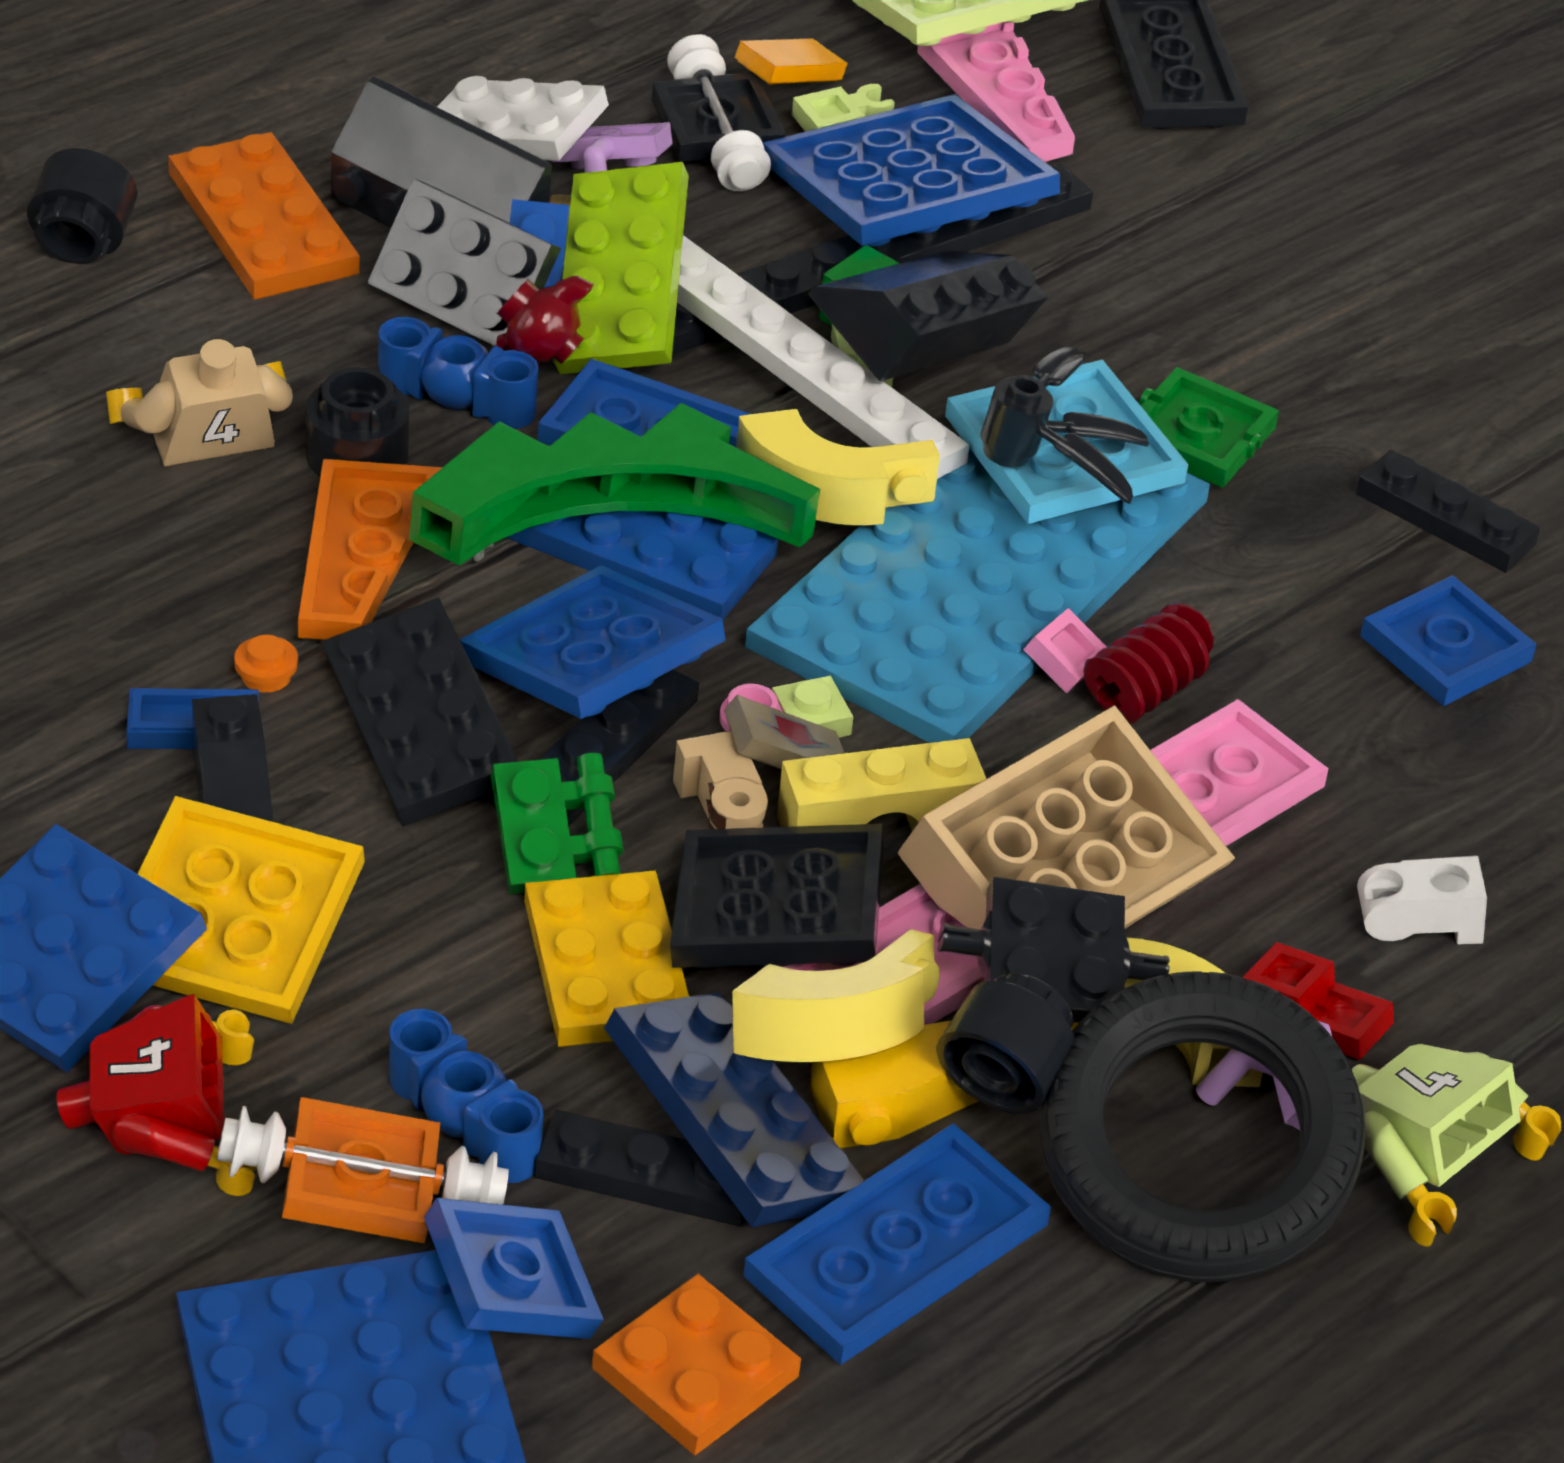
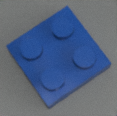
M1453 575L1365 617L1360 637L1442 706L1531 663L1537 645Z
M436 1198L424 1216L466 1329L591 1339L604 1319L559 1210Z

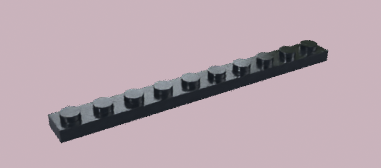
M1058 163L1051 167L1060 173V194L1039 199L1038 203L1029 207L1012 206L990 212V215L983 219H962L943 224L934 232H913L891 238V241L887 244L869 247L898 263L943 251L968 252L1091 209L1093 190L1065 165ZM850 235L736 274L791 314L816 305L808 294L814 286L823 283V274L865 245L861 246ZM677 303L672 355L723 337Z

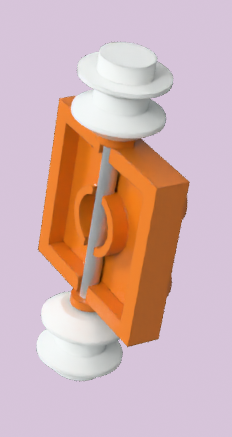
M304 1097L300 1098L293 1137L288 1136L286 1143H284L286 1127L278 1112H274L265 1125L250 1122L246 1106H242L239 1120L225 1117L217 1157L219 1161L230 1162L229 1177L231 1178L242 1165L256 1167L261 1183L268 1181L278 1171L281 1157H284L282 1167H288L289 1169L282 1218L425 1243L428 1227L424 1216L432 1206L433 1194H439L440 1186V1198L503 1205L509 1173L508 1169L497 1167V1152H492L484 1164H478L469 1161L465 1146H461L447 1159L444 1170V1164L436 1163L440 1122Z

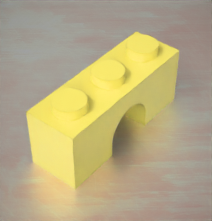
M970 738L782 761L777 819L780 827L867 824L872 819L883 814L899 812L906 814L913 831L925 814L986 780V777Z

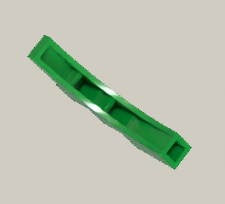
M683 403L677 405L641 437L590 412L550 446L499 421L413 491L409 540L460 566L489 545L536 525L571 516L612 511H663L725 521L758 530L801 548L813 536L820 489L730 445V426Z

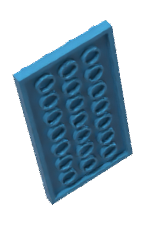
M969 448L966 464L937 479L934 501L886 507L884 524L859 526L747 628L745 648L807 680L831 676L844 699L929 743L969 738L1040 668L1023 650L1029 642L1067 608L1085 623L1207 502L1210 484L1187 473L1185 483L1133 496L1130 504L1118 500L1027 524Z

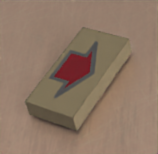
M736 695L724 709L739 754L782 770V761L844 753L836 731L740 695Z

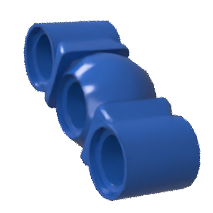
M395 317L387 320L380 326L378 331V372L393 381L396 388L404 395H412L414 398L421 400L427 392L432 400L446 409L465 410L473 407V417H485L493 425L500 421L514 429L528 426L534 421L537 413L538 364L531 355L516 350L504 351L498 346H494L488 353L485 347L470 337L453 335L443 338L442 329L437 327L429 328L425 322L417 318Z
M411 1009L397 1016L389 1029V1083L394 1092L404 1099L412 1100L417 1110H424L429 1121L440 1122V1132L453 1138L463 1139V1146L466 1147L468 1156L478 1158L479 1164H484L492 1152H497V1167L506 1168L509 1171L507 1183H518L531 1178L535 1174L536 1158L542 1145L543 1108L537 1098L526 1091L519 1090L513 1080L509 1079L506 1081L503 1072L494 1061L479 1053L467 1051V1039L462 1035L452 1033L451 1024L446 1017L438 1012L428 1009Z

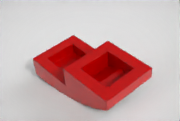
M1276 942L1242 977L1279 991V993L1301 1005L1318 1021L1329 1024L1332 1037L1343 1054L1357 1060H1361L1394 1024L1393 1002L1336 983L1334 961Z

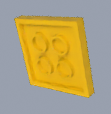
M175 796L138 875L200 912L207 930L174 962L153 986L185 995L195 994L199 999L292 1024L364 865L363 846Z

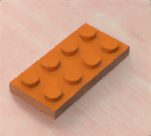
M272 132L251 134L239 140L213 146H200L191 151L168 156L169 175L254 300L360 274V255Z

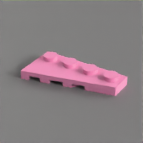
M1006 21L987 26L985 31L977 34L960 33L944 37L941 42L931 46L918 45L917 53L963 101L1041 160L1047 162L1073 154L1075 135L1054 96H1047L1044 90L1045 79L1039 67L1033 68L1028 60L1029 49L1023 37H1016L1013 32L1014 22Z

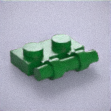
M586 753L577 758L579 779L567 782L561 781L558 758L493 764L491 779L509 895L525 893V883L576 878L574 864L593 862L595 876L621 874L618 857L624 853L621 831L613 827L610 803L615 799L613 780L611 776L605 774L603 758L600 753ZM584 808L588 833L570 836L566 810Z

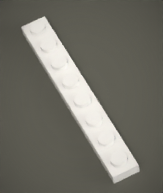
M683 235L677 303L871 447L933 440L940 454L937 479L967 463L970 444L885 382H879L870 371Z

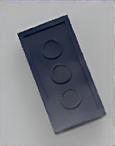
M720 992L614 1008L604 1029L751 1227L811 1216L865 1181L773 1060L734 1054L733 1007Z

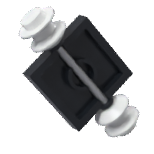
M690 35L682 38L674 44L667 58L668 67L674 75V80L653 82L651 99L661 123L670 122L672 148L679 162H705L711 159L712 165L717 171L719 181L724 187L732 191L753 189L766 179L771 168V161L769 155L764 150L763 142L785 137V131L756 74L746 72L725 75V61L719 54L718 46L713 39L705 35Z

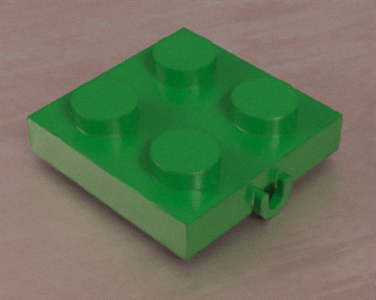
M1176 367L1155 391L1151 388H1146L1139 401V405L1187 462V473L1221 488H1224L1246 461L1253 457L1254 452L1261 448L1262 443L1276 428L1279 413L1278 409L1179 367Z

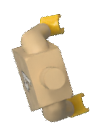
M221 339L207 341L202 346L200 354L176 357L166 362L160 382L144 398L142 388H122L106 392L110 424L125 422L130 427L153 434L163 466L274 447L275 441L269 409L274 412L283 411L290 406L293 399L292 389L287 383L281 361L256 365L250 348L245 346L234 348L228 341Z

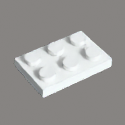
M472 76L459 81L437 107L543 160L560 161L607 108L608 100L604 86L581 85L578 81H564L554 84L534 83L533 80L528 78L512 81L487 80L482 76Z

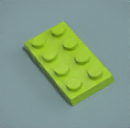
M683 162L574 174L562 280L578 275L594 283L588 295L577 304L581 326L576 331L585 339L562 364L555 359L553 360L560 374L581 372L591 358L618 368L671 363L689 177Z

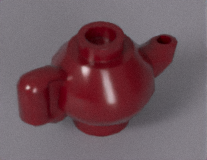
M575 275L560 280L553 286L538 289L527 279L496 313L507 323V331L497 336L495 346L501 347L504 351L516 350L529 354L537 361L538 365L539 362H548L552 357L562 364L585 339L576 331L581 326L577 304L588 295L594 283Z

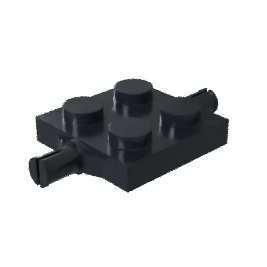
M992 878L987 888L986 920L981 929L942 923L938 935V952L944 951L977 956L984 981L994 980L999 975L1022 973L1045 982L1065 999L1076 1023H1079L1101 1002L1123 990L1127 978L1146 980L1161 975H1168L1170 969L1168 965L1170 959L1167 955L1159 956L1130 951L1125 935V896L1007 878Z

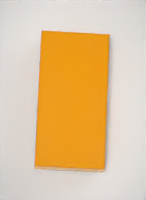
M814 39L740 41L734 57L737 59V62L768 84L842 80L848 64Z

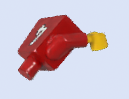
M192 994L165 1006H147L129 1022L96 1036L90 1044V1080L64 1087L57 1091V1105L65 1126L72 1130L96 1122L116 1152L125 1155L135 1153L164 1159L201 1172L207 1166L216 1168V1183L221 1190L233 1196L249 1194L253 1189L255 1174L252 1171L256 1167L242 1165L231 1178L229 1177L230 1162L217 1160L219 1147L214 1146L215 1140L221 1138L224 1125L223 1063L236 1066L247 1063L252 1056L254 1038L251 1034H248L250 1026L248 1018L241 1011L233 1009L221 1013L217 1018V1022L211 1021L210 1015L206 1013L195 994Z

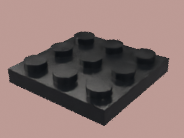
M882 824L686 830L670 942L672 968L696 967L711 970L722 966H767L772 964L784 967L789 964L821 963L847 966L857 962H866L876 956L884 853Z

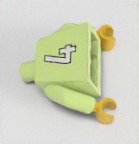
M1417 1044L1409 1046L1380 1070L1364 1064H1358L1352 1068L1364 1110V1147L1399 1199L1407 1197L1414 1207L1408 1224L1409 1234L1414 1241L1425 1247L1431 1246L1436 1235L1435 1226L1429 1218L1437 1221L1446 1234H1450L1457 1215L1454 1201L1443 1193L1428 1192L1424 1186L1425 1183L1428 1182L1440 1187L1517 1123L1519 1127L1514 1134L1513 1145L1523 1157L1533 1161H1538L1543 1157L1548 1146L1554 1144L1561 1131V1119L1555 1110L1541 1105L1530 1108L1524 1102L1528 1095L1515 1083L1512 1063L1490 1058L1488 1055L1480 1052L1464 1053Z

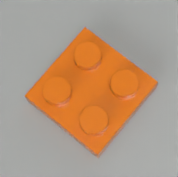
M697 1274L593 1350L592 1369L696 1456L797 1379L800 1373L801 1358L701 1275Z

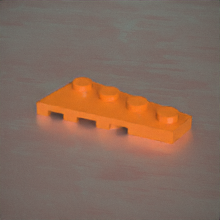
M323 459L298 616V638L326 640L372 622L414 543L409 540L413 491L443 467Z

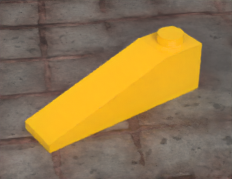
M951 1021L924 1025V1030L913 1038L876 1053L842 1060L812 1062L809 1090L823 1127L839 1148L858 1145L869 1146L882 1141L899 1139L978 1102V1100L971 1097L953 1082L942 1068L937 1057V1043ZM1074 1022L1071 1029L1073 1030L1078 1023Z

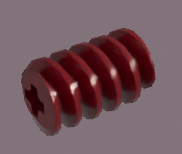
M1176 602L1165 606L1158 614L1147 618L1142 625L1132 628L1126 636L1119 637L1109 647L1101 649L1093 658L1086 660L1083 672L1085 683L1090 693L1095 697L1103 711L1116 706L1129 724L1136 723L1144 713L1152 712L1160 702L1168 701L1176 691L1185 689L1192 680L1201 678L1207 672L1210 661L1209 653L1213 649L1214 643L1211 624L1199 611L1190 605Z

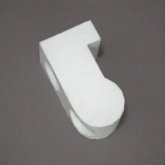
M1478 856L1403 860L1399 863L1376 865L1366 870L1359 877L1357 888L1366 931L1372 937L1383 941H1397L1419 933L1454 932L1457 944L1483 943L1487 895Z

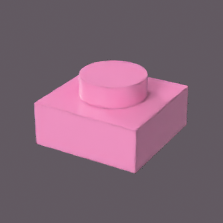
M1067 608L1039 632L1023 650L1067 694L1084 679L1083 669L1086 660L1093 658L1098 651L1106 648V646Z

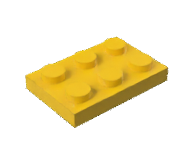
M656 870L525 883L524 902L558 1047L613 1041L604 1027L614 1008L689 997L682 968H672L670 951L672 930Z

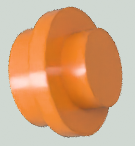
M259 635L244 641L238 646L234 655L235 669L248 688L259 690V692H275L286 687L298 668V653L296 648L283 638L274 635Z

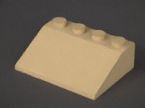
M1116 706L1109 708L925 814L897 853L940 908L968 928L981 929L986 920L987 888L993 877L1125 896V928L1228 866L1235 859Z

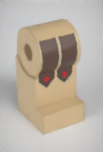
M727 731L677 740L673 783L680 798L698 795L709 819L708 829L762 828V821L768 806L767 794L752 759L739 754L732 732Z

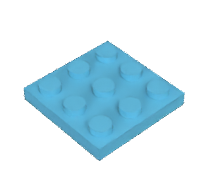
M1103 359L1082 364L1063 384L1059 386L1049 385L1046 388L1053 397L1049 421H1062L1063 415L1068 412L1088 413L1128 423L1140 429L1147 436L1149 441L1147 447L1115 440L1081 437L1103 453L1119 469L1132 487L1133 496L1185 483L1188 469L1187 462ZM995 386L947 398L945 417L961 438L970 444L969 448L1027 524L1121 500L1084 469L1058 452L1053 444L1044 438L1041 440L1038 452L1029 458V461L1024 466L1016 468L1004 467L988 459L983 452L984 443L981 440L980 434ZM1056 432L1057 434H1059V435L1062 436V437H1064L1066 434H1068V433H1058V432Z

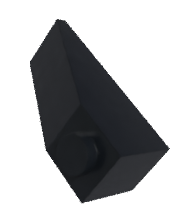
M257 694L192 699L193 757L200 803L273 822L265 740Z

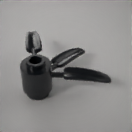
M1072 346L1061 347L1049 353L1034 366L1032 372L1036 378L1028 375H1016L997 382L980 434L981 440L984 443L983 452L988 459L1004 467L1016 468L1024 466L1029 461V458L1038 452L1041 440L1044 438L1053 444L1058 452L1084 469L1123 502L1131 503L1133 498L1132 487L1124 475L1103 453L1081 437L1115 440L1147 447L1149 445L1147 436L1140 429L1128 423L1088 413L1068 412L1063 415L1062 421L1048 420L1053 406V397L1046 388L1049 385L1059 386L1063 384L1085 361L1086 353L1080 352ZM1056 432H1058V433H1068V434H1066L1064 437H1062V436H1060L1059 434H1057Z

